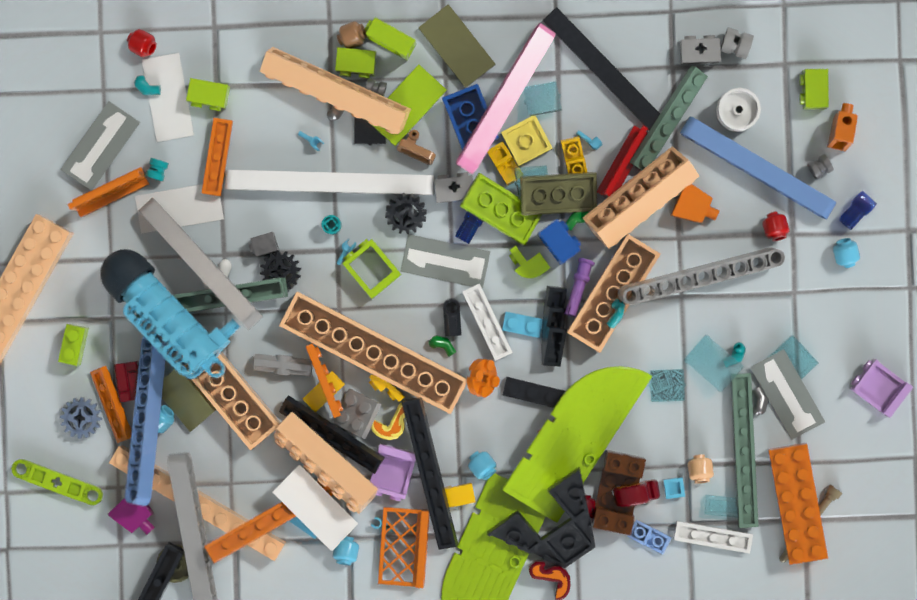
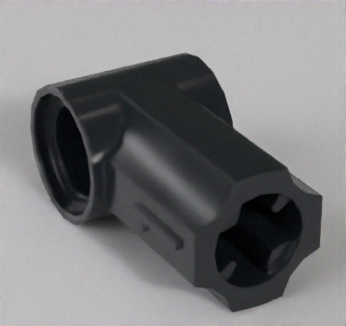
M449 298L443 303L445 336L462 335L460 304L455 298ZM447 303H456V311H447Z

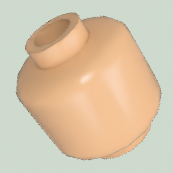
M703 454L693 456L694 459L688 462L689 478L695 481L696 484L710 482V479L714 476L712 460L705 458Z

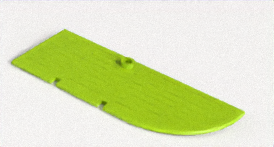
M613 366L598 369L577 380L567 389L551 412V415L555 417L554 421L546 420L526 452L531 454L530 458L522 457L502 490L558 523L565 511L550 495L548 488L578 467L580 468L584 483L651 380L652 375L632 367Z
M494 473V475L487 479L475 506L481 512L479 515L472 512L457 546L463 552L461 555L454 552L442 583L441 600L509 599L529 553L518 549L515 545H508L505 541L494 536H488L487 531L518 510L534 530L539 533L546 516L504 492L502 488L507 482V478Z

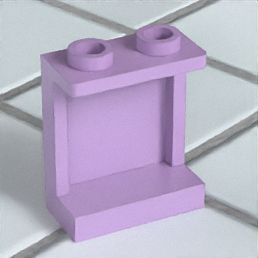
M877 359L868 360L862 368L864 370L860 376L857 375L852 380L851 385L853 386L850 390L886 417L891 418L913 389V386L908 382H904L879 363Z
M380 443L378 453L385 458L375 474L372 473L370 482L378 488L376 495L382 496V494L390 495V499L401 501V498H406L416 460L415 454L411 451Z

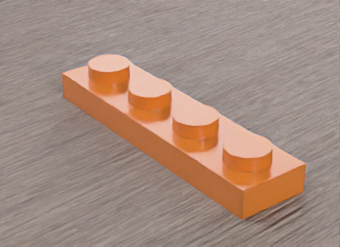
M213 118L202 194L220 197L222 195L233 126L232 120Z
M313 343L307 345V352L333 418L341 416L340 411H343L340 401H335L333 396L336 390L332 382L328 383L326 376L329 373L326 365H321L319 358L322 355L319 347H314Z
M106 366L91 371L90 374L117 443L130 439L132 429L128 424L125 411L119 401L110 372Z

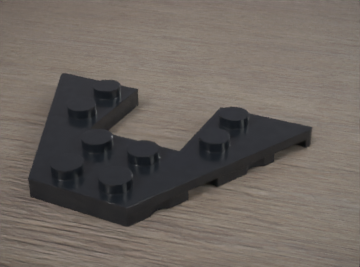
M579 467L548 488L550 495L570 517L543 537H540L517 510L488 530L487 535L501 539L508 545H515L518 549L527 553L539 555L542 559L554 562L563 568L568 567L594 549L595 540Z

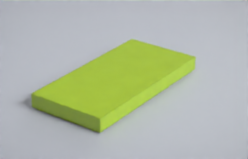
M418 64L388 97V99L411 109L404 129L399 134H391L381 126L373 127L396 147L400 140L408 134L444 95L447 89Z
M481 173L477 174L460 204V207L523 246L526 245L542 214L521 215L520 198Z

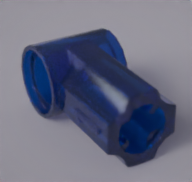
M861 191L838 220L849 230H852L864 215H868L877 203L864 191Z
M467 211L455 237L470 244L478 227H481L484 221Z

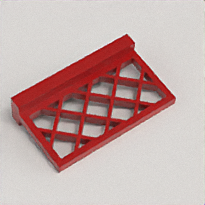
M635 125L633 126L598 187V194L608 198L622 186L633 167L630 160L648 134L646 132L647 127L642 126L638 128Z

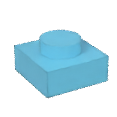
M683 477L663 479L666 499L685 497Z

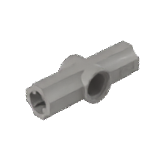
M255 354L253 370L274 372V374L311 376L313 364L310 359L293 358V356Z

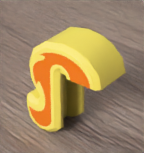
M402 403L399 404L389 426L374 420L371 429L375 435L382 439L393 440L403 434L405 414Z

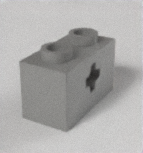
M715 35L703 36L704 39H696V36H685L680 41V64L720 63V38H715ZM699 45L705 49L701 54H699V51H695Z
M468 172L457 173V177L449 178V174L439 175L438 179H434L437 203L462 201L473 183L472 175L468 176ZM453 182H456L458 186L460 185V188L455 193H453L452 189H449Z

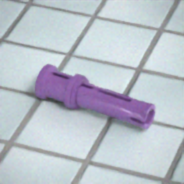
M578 259V269L573 275L575 281L564 313L571 317L572 315L573 317L577 316L585 285L590 281L591 268L595 265L593 261L588 259Z

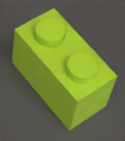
M337 47L335 71L339 73V76L351 77V74H359V78L370 79V76L375 75L377 53L372 50Z
M828 69L803 70L802 74L799 75V85L802 86V93L799 95L800 105H803V109L829 108Z
M190 78L186 101L190 102L192 107L202 108V105L210 106L209 110L221 112V108L226 109L230 86Z
M66 324L58 362L75 366L81 365L89 328Z

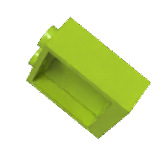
M376 17L373 21L369 20L364 29L367 39L407 61L417 45L414 38Z
M365 239L358 245L360 249L357 252L353 253L351 251L343 258L345 262L342 264L370 298L373 299L402 274L373 239L370 241ZM371 246L393 271L372 289L366 285L350 265Z

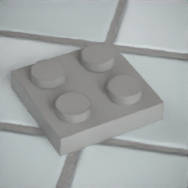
M349 388L341 405L343 411H340L341 416L336 417L333 423L366 439L382 404Z

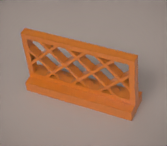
M139 167L73 199V202L69 203L68 206L70 210L77 211L79 216L83 217L150 185L145 176L143 168Z
M383 507L378 584L424 588L430 518L428 509ZM387 511L395 512L400 519L392 525L387 520ZM409 513L418 514L417 522L413 526H410L404 519ZM401 520L409 528L402 535L394 528ZM391 529L399 537L392 544L386 539V533ZM410 530L416 536V541L411 545L403 538ZM400 539L408 547L401 554L393 547ZM389 548L397 555L390 563L384 558V553ZM408 550L415 555L414 560L409 565L401 557ZM397 559H400L406 566L400 573H397L391 566ZM389 567L396 576L391 580H383V571ZM409 569L413 574V582L404 581L400 575Z

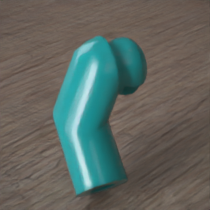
M142 75L136 77L134 81L135 87L143 95H161L160 85H149Z
M619 299L613 301L611 307L615 309V312L607 321V325L612 329L617 326L624 315L625 304Z
M736 343L732 355L722 359L725 368L742 362L746 351L743 343Z

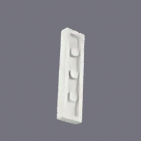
M480 283L463 291L464 297L495 361L513 353Z
M677 521L673 540L750 554L753 534Z

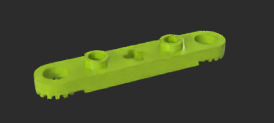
M19 459L12 464V473L16 478L89 505H96L103 499V491L93 484L25 459ZM20 463L25 464L27 468L24 474L17 472V465ZM59 477L62 485L55 487V483L52 481ZM90 490L98 493L96 501L89 499L88 493Z

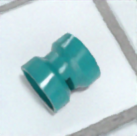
M150 158V167L146 170L145 176L164 181V171L168 168L169 163Z
M334 215L326 216L321 223L322 229L331 235L338 233L342 227L340 219Z

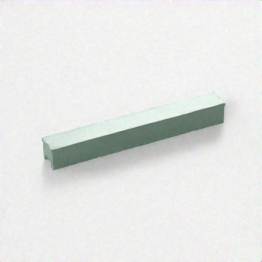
M286 278L235 285L250 303L288 297ZM211 289L173 295L188 312L226 307ZM136 312V314H137L136 317H137V318L142 317V316H140V315Z

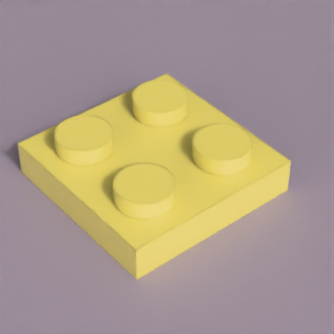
M536 115L501 132L518 167L553 149Z

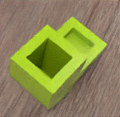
M517 246L509 250L511 252L509 255L510 259L515 265L517 263L520 265L514 271L521 277L536 278L550 269V266L540 252L526 261Z

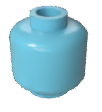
M850 238L838 240L833 247L836 263L844 266V268L855 266V262L860 259L857 243Z
M166 405L161 406L158 433H164L174 423V412Z
M476 451L469 457L471 461L468 464V468L477 479L487 480L496 472V462L488 452L479 453Z
M346 536L333 550V558L336 560V563L351 565V563L357 561L359 544L354 542V538Z

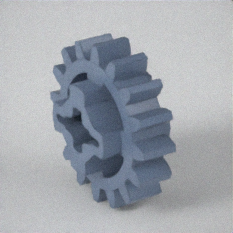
M80 397L78 402L77 398H73V404L67 402L68 408L61 409L65 412L64 415L60 416V418L64 419L61 426L66 425L67 428L64 431H71V437L77 434L78 439H81L84 434L87 438L90 437L89 432L92 434L96 433L95 427H101L97 422L103 420L102 417H98V414L102 411L96 410L98 404L92 405V399H88L85 402V398ZM78 405L77 410L74 413H70ZM87 407L92 411L93 414H90L87 411ZM81 413L82 416L85 417V420L83 421L77 419V416L81 415ZM70 421L75 424V428L70 424ZM88 422H93L92 425L85 430L86 424Z

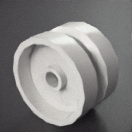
M744 88L731 89L720 98L715 112L717 120L722 127L728 131L741 132L756 123L760 117L761 106L759 99L753 92ZM740 107L742 111L740 113H737L735 108Z

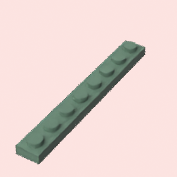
M751 373L731 374L738 528L759 527Z

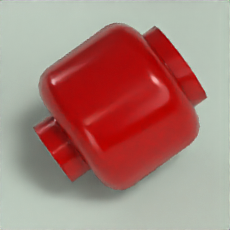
M142 29L131 32L127 38L128 49L140 57L152 55L157 46L155 37Z
M778 212L767 214V218L762 222L766 237L774 242L785 239L790 232L786 216L778 214Z

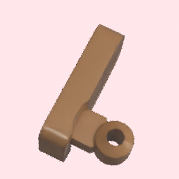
M411 130L406 140H400L397 150L427 165H432L436 154L416 145L419 132Z

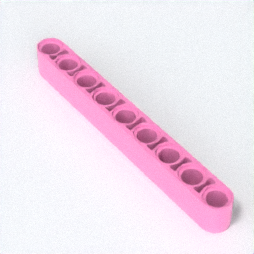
M539 23L533 30L456 160L457 165L471 174L480 165L556 35L555 32L542 23Z

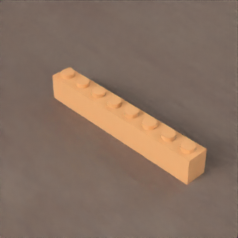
M275 47L266 51L260 72L265 74V77L279 80L284 86L299 89L300 93L312 95L320 102L330 103L338 110L350 112L353 117L363 118L373 126H381L391 134H399L404 129L411 111L410 108Z

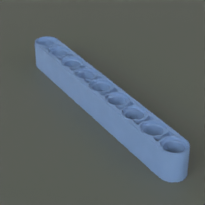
M689 116L680 131V134L823 219H828L836 205V202L691 116Z
M143 336L141 341L125 490L126 501L140 506H147L151 501L166 361L164 356L145 336ZM157 336V337H156V338H158V339L162 342V345H164V346L167 345V344L162 340V337H160V336Z

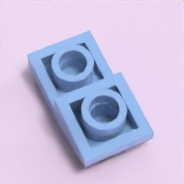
M639 520L635 521L631 535L627 536L662 555L672 537Z

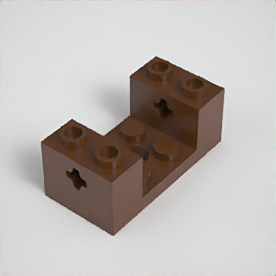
M606 450L596 498L595 514L591 523L593 528L631 535L635 517L633 515L635 505L627 507L616 506L612 490L615 486H631L640 482V478H643L646 463L644 457Z

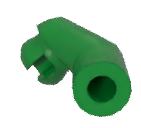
M573 212L566 221L569 230L572 231L577 223H585L582 218L589 212Z
M436 335L429 340L431 348H443L448 357L456 353L455 348L447 337Z

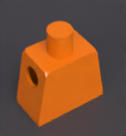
M843 103L841 111H838L834 116L827 144L828 148L846 152L853 144L858 118L857 114H853L854 105Z
M691 184L681 191L670 216L702 223L705 217L715 221L720 210L710 206L713 200L711 196Z

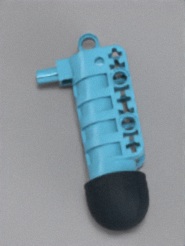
M121 249L111 253L101 266V282L118 303L124 301L127 303L123 309L127 319L186 378L195 379L204 370L213 378L223 376L225 366L217 357L231 342L228 338L240 328L239 324L232 318L221 330L216 327L209 334L153 275L155 268L146 258L129 249ZM135 312H137L142 317L137 318ZM151 324L150 329L146 330L147 326ZM158 335L161 336L162 340L168 345H162V342L156 337ZM178 351L177 356L173 358V353ZM215 363L221 366V371L218 374H212L210 370L211 366ZM182 364H188L190 370L188 371V369Z

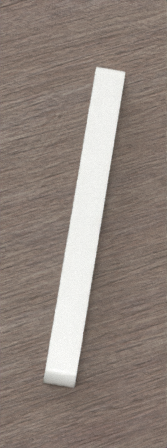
M226 170L225 189L434 195V176Z

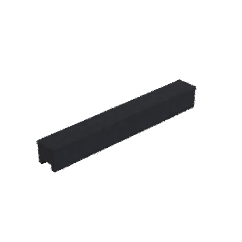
M171 542L165 545L138 600L162 599L184 555L183 548Z

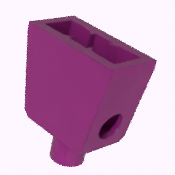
M124 498L107 514L131 533L140 528L148 535L155 528L148 520L154 513L149 504L147 506L131 504Z

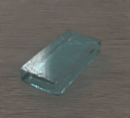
M706 495L704 514L738 518L737 498Z

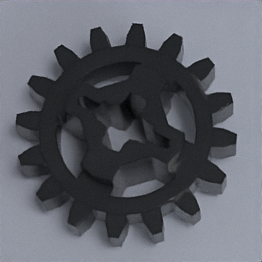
M403 193L401 198L395 195V201L389 200L390 205H386L387 212L385 213V218H389L387 220L388 225L393 224V231L398 228L399 234L403 230H406V233L409 234L410 230L417 232V227H423L422 222H426V216L424 215H427V209H423L425 207L424 202L419 203L420 197L414 199L412 193L409 197H406V194Z
M277 251L276 256L273 253H269L271 258H264L266 264L260 265V267L264 268L260 275H265L263 280H270L269 276L286 278L289 274L293 273L290 281L286 283L287 288L291 290L292 283L298 284L295 279L301 278L297 271L302 270V268L296 266L299 260L293 261L295 255L292 254L288 257L287 251L283 255H281L280 251ZM283 259L288 260L292 267L285 265ZM276 260L275 266L272 269H268L271 262ZM279 266L282 269L289 270L283 273L282 277H280V274L272 273V271L278 270Z

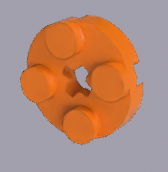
M476 359L469 367L471 371L470 377H467L468 389L473 395L487 397L493 392L495 387H498L500 382L494 361L489 359Z

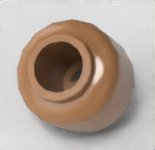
M356 21L341 26L337 35L339 44L350 49L364 44L365 38H367L364 26Z

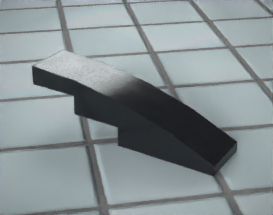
M547 286L541 341L542 365L561 367L567 329L564 328L566 314H564L566 308H564L567 293V288Z

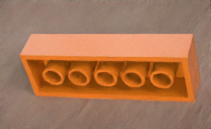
M807 443L768 449L789 564L828 559Z

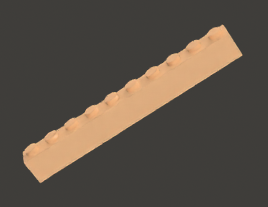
M123 445L118 446L109 462L126 474L128 471L130 449ZM155 465L152 489L175 502L169 472ZM198 490L202 517L207 522L228 533L249 521L247 518ZM269 532L249 543L248 546L275 561L286 542Z

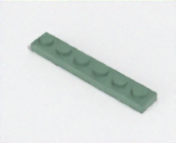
M691 65L630 160V163L642 171L655 160L708 76L697 67Z

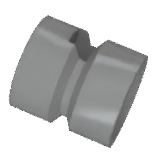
M728 27L720 50L727 54L733 52L736 57L746 59L754 35L744 32L739 34L738 30Z

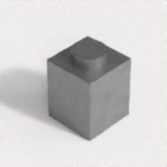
M274 232L250 238L251 243H248L251 254H255L256 257L280 251Z

